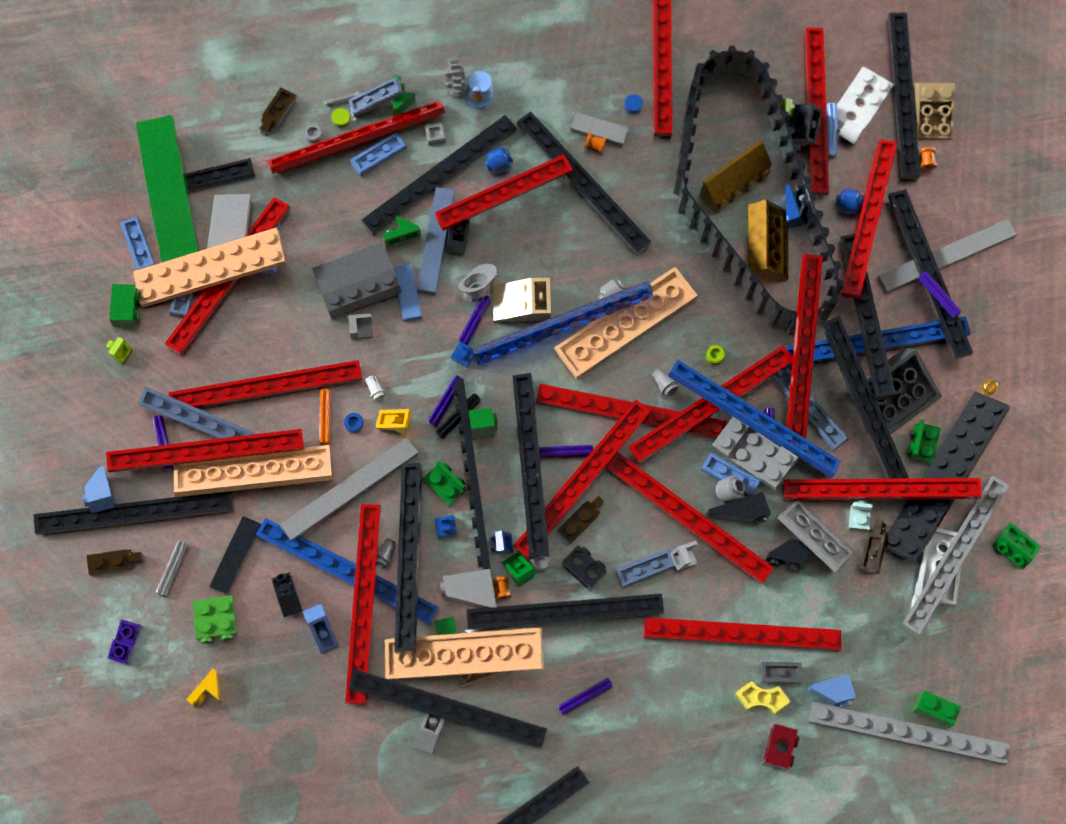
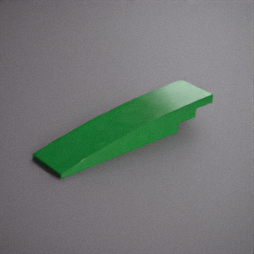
M172 115L137 122L136 128L161 261L166 262L198 252L184 161L180 151L179 139L176 135L174 118Z

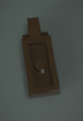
M282 87L279 88L262 114L261 134L268 136L272 128L276 129L296 101V94Z
M598 496L592 503L589 501L583 503L560 526L557 532L572 544L598 518L600 514L598 509L603 505L604 500Z
M875 520L874 529L870 530L866 535L859 566L861 572L880 574L888 533L885 532L886 524L882 520Z
M131 549L87 555L88 574L90 576L130 570L129 568L134 567V563L144 562L142 552L132 553Z

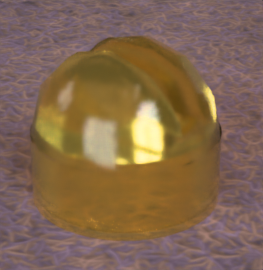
M993 379L986 380L982 385V391L986 395H993L998 390V383ZM990 384H993V387L990 390L987 389V387Z

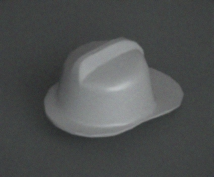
M482 264L475 267L459 283V290L465 292L471 302L483 298L489 293L490 282L497 274L496 267L492 264Z

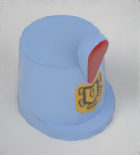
M476 71L468 79L466 101L471 107L482 109L487 107L492 101L493 85L490 75L483 71Z

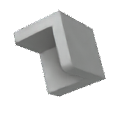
M370 313L348 315L351 340L373 337Z
M697 541L678 546L670 552L677 571L697 564L692 551L698 545Z

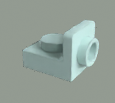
M858 500L850 506V530L869 531L870 512L873 509V504Z

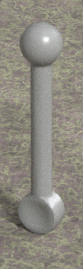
M361 92L333 100H326L325 105L351 99L361 94Z

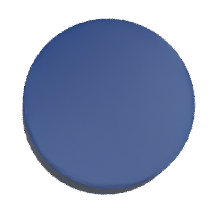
M636 94L627 96L624 103L626 111L632 114L638 113L643 105L642 98Z
M357 413L347 415L344 420L346 430L350 433L360 432L364 426L361 415Z

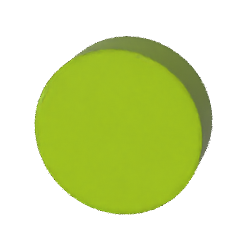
M338 108L333 111L331 117L336 127L342 128L349 124L350 114L346 109Z
M719 345L709 347L706 353L707 361L713 365L721 364L725 359V350Z

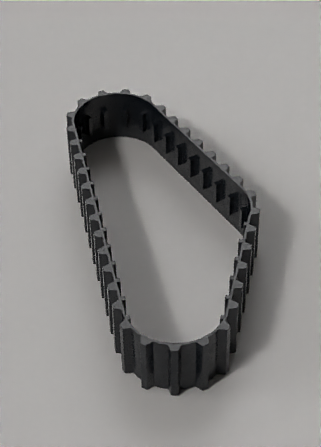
M730 45L727 51L719 53L715 50L710 51L706 62L698 63L695 69L686 103L685 125L681 137L682 144L678 157L677 177L673 189V194L678 196L676 210L678 213H684L688 218L686 226L689 229L695 228L699 232L697 240L700 243L707 242L710 246L708 254L711 257L718 256L722 261L720 269L722 271L729 270L733 275L731 283L733 285H741L744 289L742 297L744 299L751 298L756 304L753 311L756 314L763 313L768 319L767 325L772 328L777 325L785 328L787 334L792 335L796 328L797 311L789 310L773 299L692 197L687 188L688 178L685 177V171L690 170L692 161L688 160V154H692L694 142L690 141L691 136L695 135L697 125L693 124L694 118L697 119L699 107H696V101H700L702 90L698 89L699 86H703L705 80L709 77L721 73H732L745 77L753 83L761 95L760 97L770 121L772 132L781 153L783 164L792 185L815 255L823 256L822 276L827 287L826 296H828V301L825 300L818 309L817 323L820 320H828L844 286V281L838 278L841 263L840 261L833 260L834 244L827 243L826 238L829 234V229L821 225L824 215L823 211L816 210L815 203L818 199L817 194L810 193L809 191L812 180L811 177L804 176L803 172L806 162L798 159L800 145L792 142L795 131L794 128L787 127L788 111L781 110L783 96L775 92L778 84L777 79L770 78L768 73L769 63H762L757 59L755 51H738L734 45Z

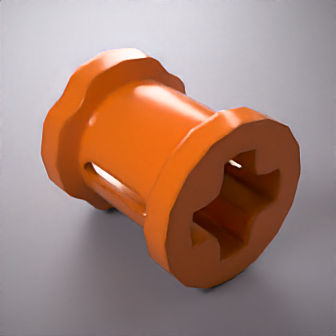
M589 132L584 148L587 149L589 147L602 153L607 137H597Z
M934 147L920 149L922 170L937 168L934 155L936 149Z
M508 576L492 579L496 592L495 600H504L512 597L508 587Z

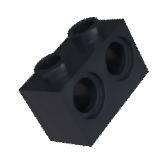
M577 545L562 561L561 566L591 592L606 576V566L600 560L595 561L587 548H581ZM581 557L583 559V563L579 565L575 564L573 562V558ZM589 570H595L598 573V576L595 578H591L588 576L587 572Z

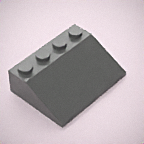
M383 242L312 268L331 319L402 292Z
M904 348L888 359L895 398L877 400V404L890 434L942 397L917 349ZM869 373L868 375H866V378L874 394L871 376Z

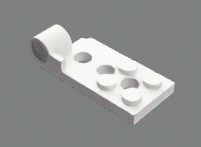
M863 66L837 104V131H839V136L855 144L894 84ZM870 87L873 93H866L864 88ZM862 101L864 107H858L855 102ZM852 114L855 120L850 121L846 118V115Z
M938 528L922 553L919 577L911 608L936 569V563L940 562L945 554L939 550L938 546L944 545L948 549L957 532ZM961 567L939 603L956 606Z

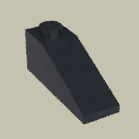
M763 492L708 509L706 513L707 518L748 524L754 522L756 524L764 523L771 514Z

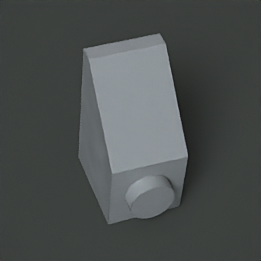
M426 713L418 729L413 747L432 754L446 719Z

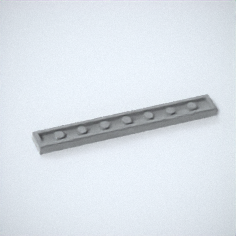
M1006 219L932 253L939 270L1014 238L1017 234L1009 220ZM910 261L880 274L878 279L885 292L888 293L918 280L919 273L914 261Z
M408 438L404 439L282 522L280 527L292 542L401 467L402 464L417 456L418 451Z

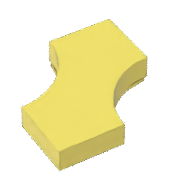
M751 681L735 693L746 710L760 706L769 709L775 715L791 703L780 686L774 689H762Z

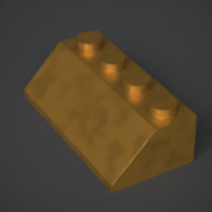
M761 140L703 181L699 196L713 212L718 208L719 210L723 209L729 200L738 198L744 189L752 188L758 179H764L770 174L772 162L764 143Z
M767 199L749 204L747 232L748 267L758 279L789 280L786 210Z

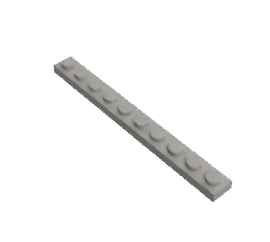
M992 475L982 491L981 499H977L900 627L916 637L920 635L1009 487L1008 484Z
M817 702L812 703L809 723L1003 765L1008 763L1010 744Z

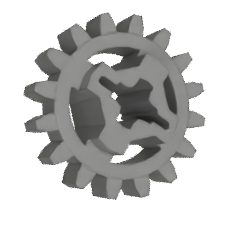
M458 57L448 58V68H444L446 87L451 90L452 98L461 97V87L466 85L464 67H460Z

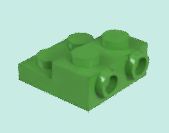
M233 595L193 601L194 627L197 641L211 643L213 639L231 640L233 636H238Z

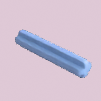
M836 103L827 104L828 156L830 157L837 155Z

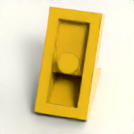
M380 410L376 429L380 431L395 430L405 435L411 410Z
M212 669L186 699L194 708L197 705L203 704L207 698V693H210L220 702L219 674L216 670Z

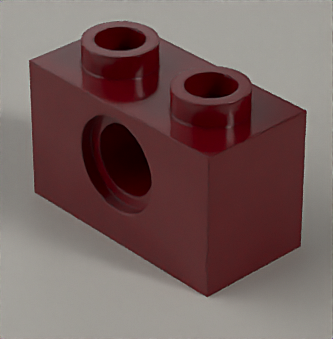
M774 723L771 726L762 765L781 771H786L789 767L792 768L795 756L792 755L793 748H797L800 738L797 736L798 730ZM778 743H783L786 746V753L778 751Z

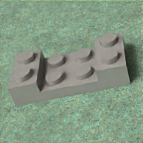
M734 417L731 418L712 444V448L774 491H777L785 475L798 462L796 455L784 447H779Z

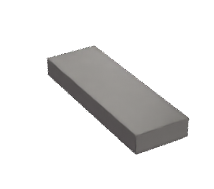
M576 112L570 131L587 136L590 132L597 137H607V142L623 146L628 127Z

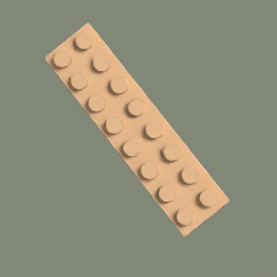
M276 227L136 270L133 273L137 291H140V305L147 307L284 265L286 260L279 230Z
M674 267L554 347V351L577 379L695 300L698 295L678 269Z
M329 445L306 447L303 450L174 465L175 497L332 480Z
M541 628L416 637V653L396 654L394 652L395 638L385 639L386 679L389 680L543 669Z

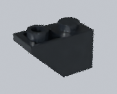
M790 539L769 552L765 561L770 562L769 564L780 567L784 565L789 566L790 570L800 571V569L803 570L806 567L810 548L802 541Z
M290 572L281 573L271 578L283 617L303 611Z

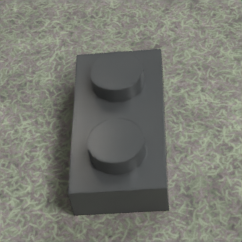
M761 662V683L801 684V662Z

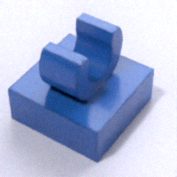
M459 342L451 355V360L468 368L477 350Z
M454 515L435 518L438 539L457 536Z
M504 531L495 532V536L491 537L490 541L496 542V547L491 548V551L504 554L513 553L512 534Z

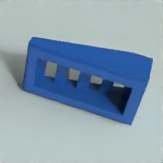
M787 185L786 220L790 228L803 224L804 221L792 187Z

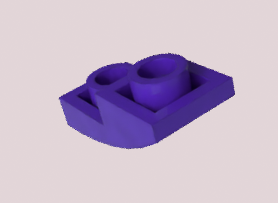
M121 619L107 659L127 664L142 625Z

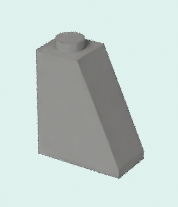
M490 569L443 576L440 588L441 594L446 595V600L476 608L496 607Z

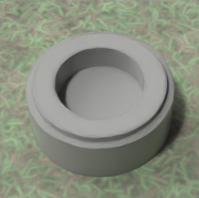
M310 124L304 129L306 141L318 143L322 139L323 133L319 125Z
M549 557L530 559V565L536 572H544L549 567Z

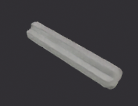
M179 540L176 543L156 590L159 596L166 597L188 547V544L184 541Z

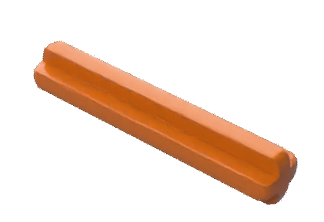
M329 389L320 390L319 442L321 445L330 444L331 392Z

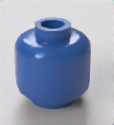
M499 147L487 153L488 160L485 161L489 172L493 170L495 174H501L512 167L511 163L514 161L508 149Z
M843 189L841 194L836 196V206H839L840 212L856 214L859 210H862L864 196L860 194L859 190Z

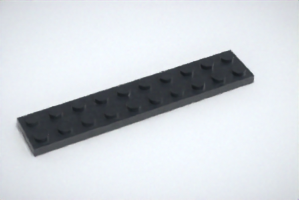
M975 391L935 455L933 463L929 465L922 478H968L1010 410V406ZM909 499L888 532L885 550L916 564L955 499Z

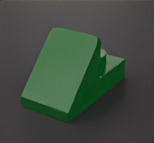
M393 76V78L397 77L403 91V95L393 99V116L403 113L415 102V93L405 92V83H401V76Z
M396 216L398 229H389L382 234L385 247L421 237L418 225L399 216Z
M518 552L502 562L504 568L518 587L531 580L537 574L535 569Z

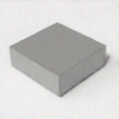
M443 123L425 126L428 145L446 142Z

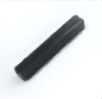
M475 393L467 399L468 413L469 410H473L481 402L480 397ZM456 411L436 429V434L440 438H444L461 422V418L456 415Z

